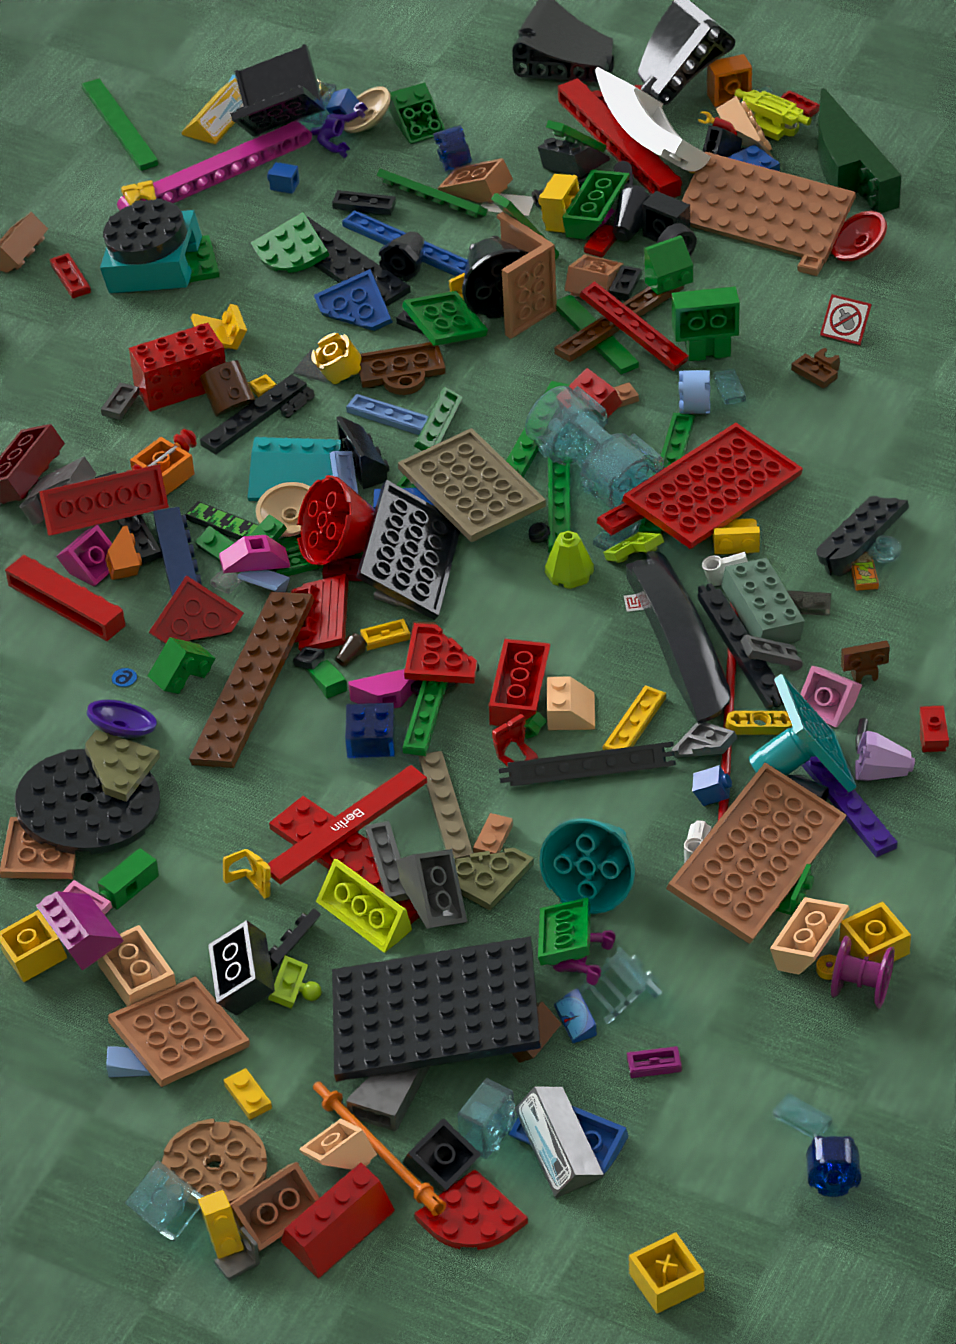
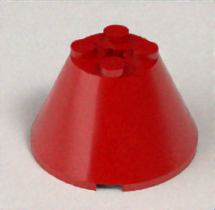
M327 475L323 480L318 479L312 484L303 499L298 515L297 525L301 526V538H297L298 546L304 559L314 565H324L363 552L375 509L336 476Z

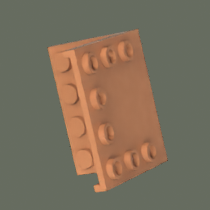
M502 211L497 214V219L500 220L501 240L529 252L502 269L505 335L512 339L557 311L555 245Z

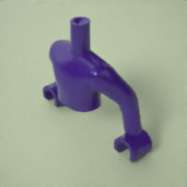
M360 102L354 107V112L350 114L327 115L322 126L311 128L312 135H318V143L326 149L346 158V151H349L350 147L345 142L337 146L329 140L342 134L345 123L358 117L364 118V111L368 110V107L363 102Z

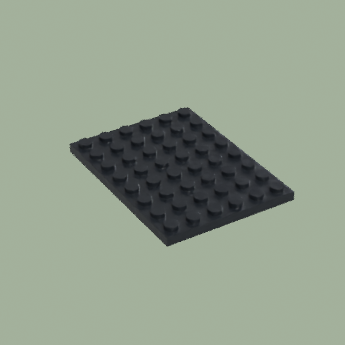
M531 936L332 969L333 1052L336 1082L541 1048Z

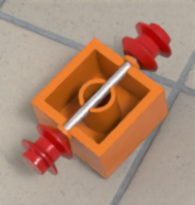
M182 429L180 434H175L173 437L174 444L162 437L158 438L130 459L131 470L160 464L167 496L195 474L192 455L188 452L190 447H196L197 438L190 430Z

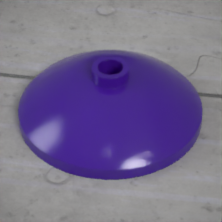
M98 700L90 703L87 707V716L96 727L105 733L123 739L146 736L156 728L157 720L150 712L127 702Z

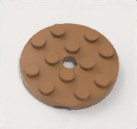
M207 1119L193 1123L179 1131L165 1147L161 1164L163 1182L172 1197L181 1204L193 1209L201 1210L198 1202L199 1198L224 1190L230 1204L264 1181L267 1172V1155L264 1144L257 1133L251 1128L234 1120L215 1122L214 1119ZM212 1161L221 1163L219 1165L220 1168H212L208 1164Z

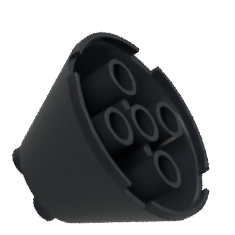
M492 236L472 244L469 247L462 286L463 299L470 311L476 315H486L487 318L491 319L504 317L502 269L529 252L501 240L498 236Z

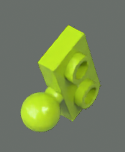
M284 956L274 982L275 992L269 995L268 1000L292 1009L298 992L302 993L304 999L315 1001L320 998L322 989L314 981L302 982L308 964Z

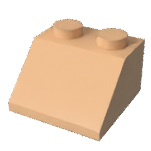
M571 676L547 677L548 731L595 730L594 692Z
M343 1119L335 1122L299 1149L303 1155L322 1165L351 1170L360 1162L367 1166L371 1159L377 1155L363 1129Z

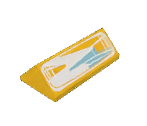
M236 78L227 83L213 96L182 131L183 136L212 144L218 143L235 123L232 121L230 113L235 112L239 107H243Z

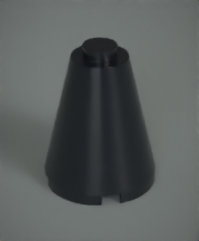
M626 186L618 196L613 235L620 241L631 240L642 228V204L652 193L649 195L645 192L646 189L641 186Z

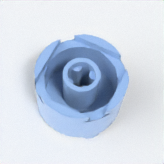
M710 370L679 371V413H710Z

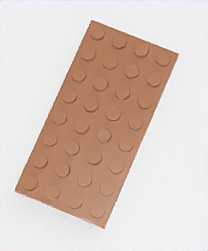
M705 152L711 158L703 168L695 172L682 199L683 202L690 204V227L802 258L804 254L823 258L824 264L826 263L856 198L854 191Z
M764 763L669 882L666 889L751 944L799 881L806 864H812L847 815L769 764Z

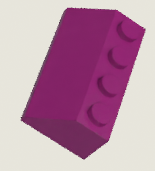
M56 891L52 895L46 896L42 902L36 905L82 971L124 942L89 894Z

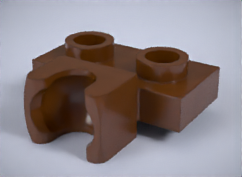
M822 348L814 354V358L806 353L791 363V370L824 389L838 379L840 357L839 355H834L830 358L825 357L827 349Z
M888 641L843 648L841 651V667L843 672L851 670L854 682L859 684L865 675H871L872 680L877 681L879 674L877 665L889 663L890 646Z

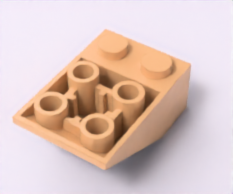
M736 96L716 108L721 119L732 123L737 131V136L743 139L742 145L750 147L755 144L773 158L770 152L773 148L765 138L763 130L757 124L754 114L749 110L745 101L740 102Z

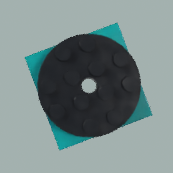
M163 199L137 200L132 205L110 216L103 230L106 250L100 266L108 293L186 288L192 271L187 263L185 252L198 251L202 238L195 211H181L178 206L171 202L163 201Z

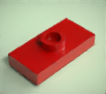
M791 90L780 97L795 103L797 108L803 110V115L811 118L819 112L820 104Z
M605 224L599 227L584 246V253L603 258L617 240L613 235V227Z

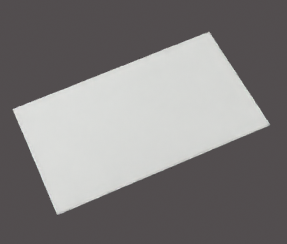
M500 193L501 196L510 200L523 215L529 216L534 202L532 197ZM482 202L481 206L487 208L488 212H502L494 202Z

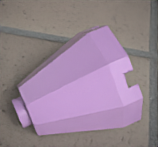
M863 732L857 750L859 760L855 762V780L870 781L907 776L908 772L913 771L915 758L911 757V751L876 732Z

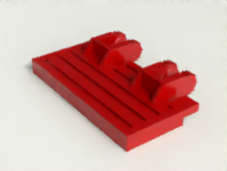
M346 574L305 583L303 586L291 590V593L312 594L315 600L295 640L296 643L299 642L300 651L304 647L327 649L344 644L349 581Z

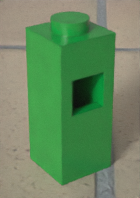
M139 848L97 882L99 895L111 901L112 907L118 910L159 877L157 859Z

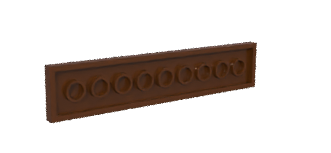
M270 593L189 757L191 765L235 767L315 601L312 594Z

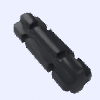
M309 387L303 389L280 408L281 415L289 418L294 412L303 407L307 401L314 398V390Z

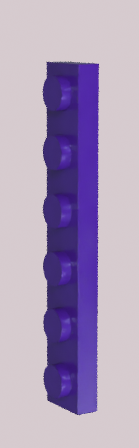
M816 756L811 757L809 761L802 765L813 781L829 788L827 798L835 808L847 815L845 820L876 858L897 849L898 842L854 789L848 792Z

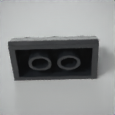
M549 138L538 146L543 169L582 177L591 172V170L610 161V156L589 146L571 143L567 140L562 141L556 138Z
M342 416L336 417L338 440H341L342 451H352L355 475L362 488L367 489L388 480L387 472L390 471L386 459H382L378 446H374L370 433L367 434L361 425Z

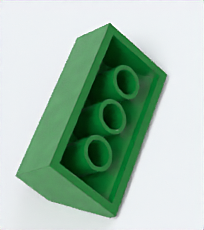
M591 170L562 217L566 237L576 239L588 237L602 223L628 181L630 174Z

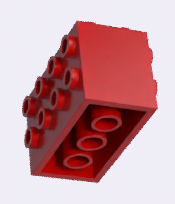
M208 322L129 348L134 386L139 387V395L149 412L205 394L199 377L209 369L226 363L224 346Z

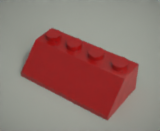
M504 639L489 703V725L501 726L504 723L508 724L509 720L519 714L524 715L526 719L536 714L551 643Z
M360 1162L284 1229L281 1242L319 1279L391 1216L395 1209L380 1180Z

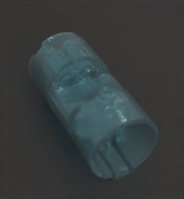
M558 386L547 391L536 401L527 416L525 423L526 435L539 446L540 453L545 458L549 457L554 463L566 465L577 462L582 468L580 472V485L585 493H590L596 499L599 498L612 510L624 503L622 500L625 493L664 469L663 457L636 434L633 433L631 436L624 433L610 435L604 430L603 427L608 424L606 409L579 386L574 389L569 386Z

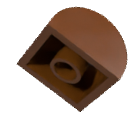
M238 360L213 367L199 377L216 417L255 401V397Z

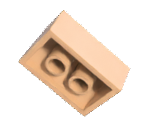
M804 897L770 948L777 970L799 975L817 959L848 912L849 906Z

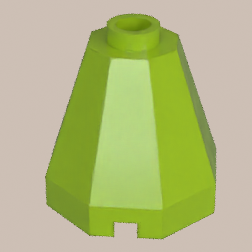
M571 531L559 533L545 565L547 577L552 585L558 586V583L564 584V588L568 589L587 584L590 574L592 575L594 572V564L581 538L577 533Z

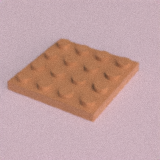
M196 976L108 1015L109 1024L161 1087L249 1047L250 1043L248 1037L226 1011L216 1003L214 997Z

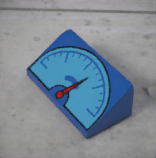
M578 988L572 990L554 1004L572 1043L597 1036L596 1023Z

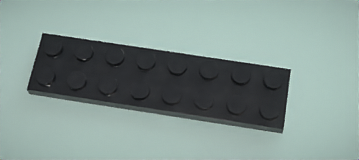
M306 216L330 254L327 258L313 265L338 283L371 269L386 307L411 293L410 285L389 271L383 270L379 264Z

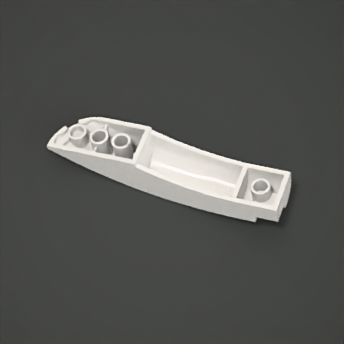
M598 67L596 68L597 79L608 107L619 124L632 138L684 170L697 171L707 164L711 156L684 141L675 132L662 110L663 103Z

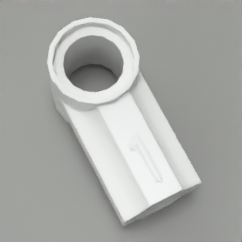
M745 552L722 559L719 556H709L702 562V567L708 583H712L713 586H719L722 584L725 566L748 562Z
M697 820L694 824L690 825L688 838L684 843V864L712 830V827L706 824L705 821Z

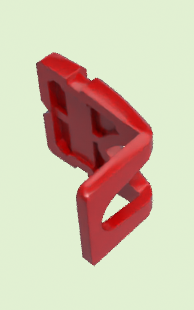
M522 714L509 720L508 724L504 723L492 731L497 757L507 767V763L515 762L504 755L511 742L517 743L519 749L526 757L525 760L538 759V755L524 743L526 717Z

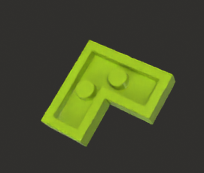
M637 532L604 551L603 554L606 560L620 563L629 558L628 555L633 552H645L647 554L649 551H656L658 549L657 546L664 543L661 534Z

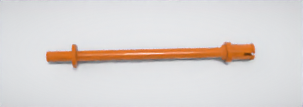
M320 1081L313 1085V1089L324 1099L322 1108L328 1112L334 1110L343 1120L363 1129L375 1152L414 1190L413 1197L418 1203H423L434 1216L444 1212L446 1203L433 1192V1187L429 1183H421L342 1104L343 1095L340 1092H330Z

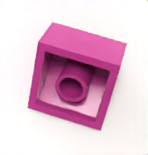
M95 525L82 533L56 557L69 574L95 586L109 574L105 559L112 543L100 527Z

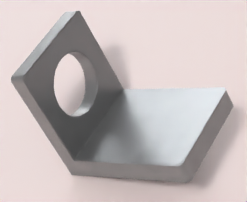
M244 1227L240 1228L244 1250L215 1260V1265L228 1281L260 1264L258 1244Z

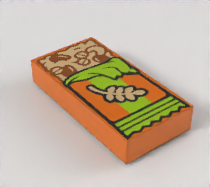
M864 552L856 561L852 562L851 572L856 591L878 589L879 586L872 552Z

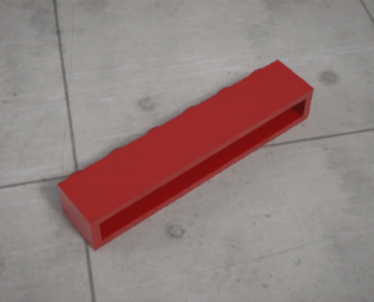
M22 555L5 569L8 586L105 641H109L126 626L124 612L121 607L106 601L102 596H97L86 587H81L69 578L56 573L53 569L40 564L35 559Z

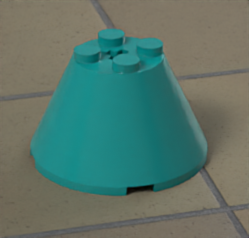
M573 819L563 822L554 828L542 844L539 860L541 874L548 889L553 890L561 899V903L588 897L591 906L590 914H598L614 909L630 893L635 878V865L624 829L591 819Z

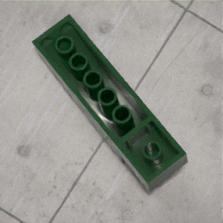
M825 88L821 89L817 150L823 175L828 185L859 193L868 202L870 208H873L875 212L880 214L900 208L901 174Z

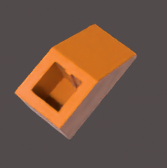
M128 526L122 527L107 552L105 562L111 580L137 575L139 567L142 566L140 553H136L134 548L135 537L133 533L129 532Z

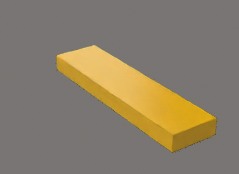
M645 685L603 745V750L633 747L665 701L666 692Z

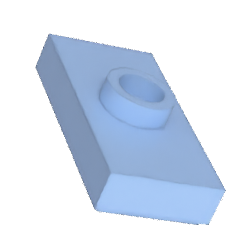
M352 451L331 452L330 459L333 476L343 480L358 494Z

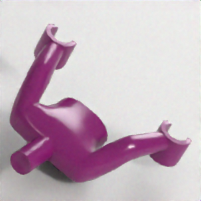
M605 930L602 933H590V942L601 943V947L606 950L613 948L616 938L613 931ZM587 956L578 960H564L556 965H552L553 969L559 973L577 972L587 974L586 982L590 985H596L601 976L599 966L586 965Z

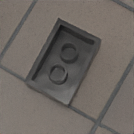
M246 920L208 945L217 1004L237 1016L275 992L265 932Z

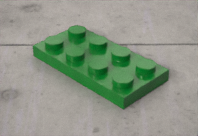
M588 897L540 908L538 941L540 966L547 964L556 965L564 960H578L590 955L591 906Z

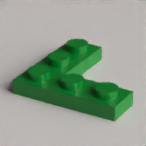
M269 514L249 536L267 535L277 541L287 528L282 522ZM211 526L195 541L199 548L219 562V554L234 544V542Z

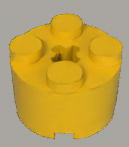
M332 333L325 336L317 343L319 347L316 352L315 350L312 352V361L332 384L340 383L351 375L357 374L361 369V355L345 334Z

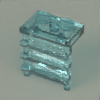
M621 947L617 949L618 952L612 958L608 957L605 960L607 963L600 968V978L621 1000V1003L616 1008L608 1002L594 985L588 984L586 979L583 980L584 984L579 988L582 995L590 989L610 1011L603 1019L607 1024L617 1017L645 989L654 998L662 993L656 985L659 980L650 970L645 973L642 970L644 963L635 954L630 957ZM613 968L633 991L628 997L625 998L605 975L609 969Z

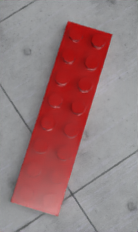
M302 796L270 821L269 827L270 830L292 845H295L333 819L334 816L305 796ZM358 832L316 860L330 870L333 860L338 859L384 893L369 841ZM410 899L397 902L407 910L410 924L420 917Z

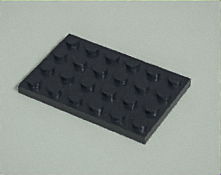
M386 480L381 487L356 578L435 620L440 613L460 531L435 506Z

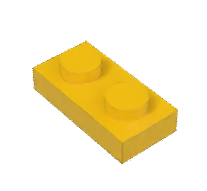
M246 1068L223 1079L224 1086L249 1120L272 1109L271 1101Z

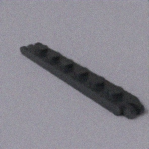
M712 583L707 584L706 588L704 585L698 586V600L765 708L771 709L773 705L774 707H780L781 703L784 705L774 680L776 677L767 662L751 659L746 655L741 640L745 634H749L722 591L715 589Z
M664 742L507 763L508 768L498 769L499 774L509 773V777L500 778V783L510 782V787L675 766V760L666 762V757L675 756V752H665L664 749L671 748L674 744L673 742Z

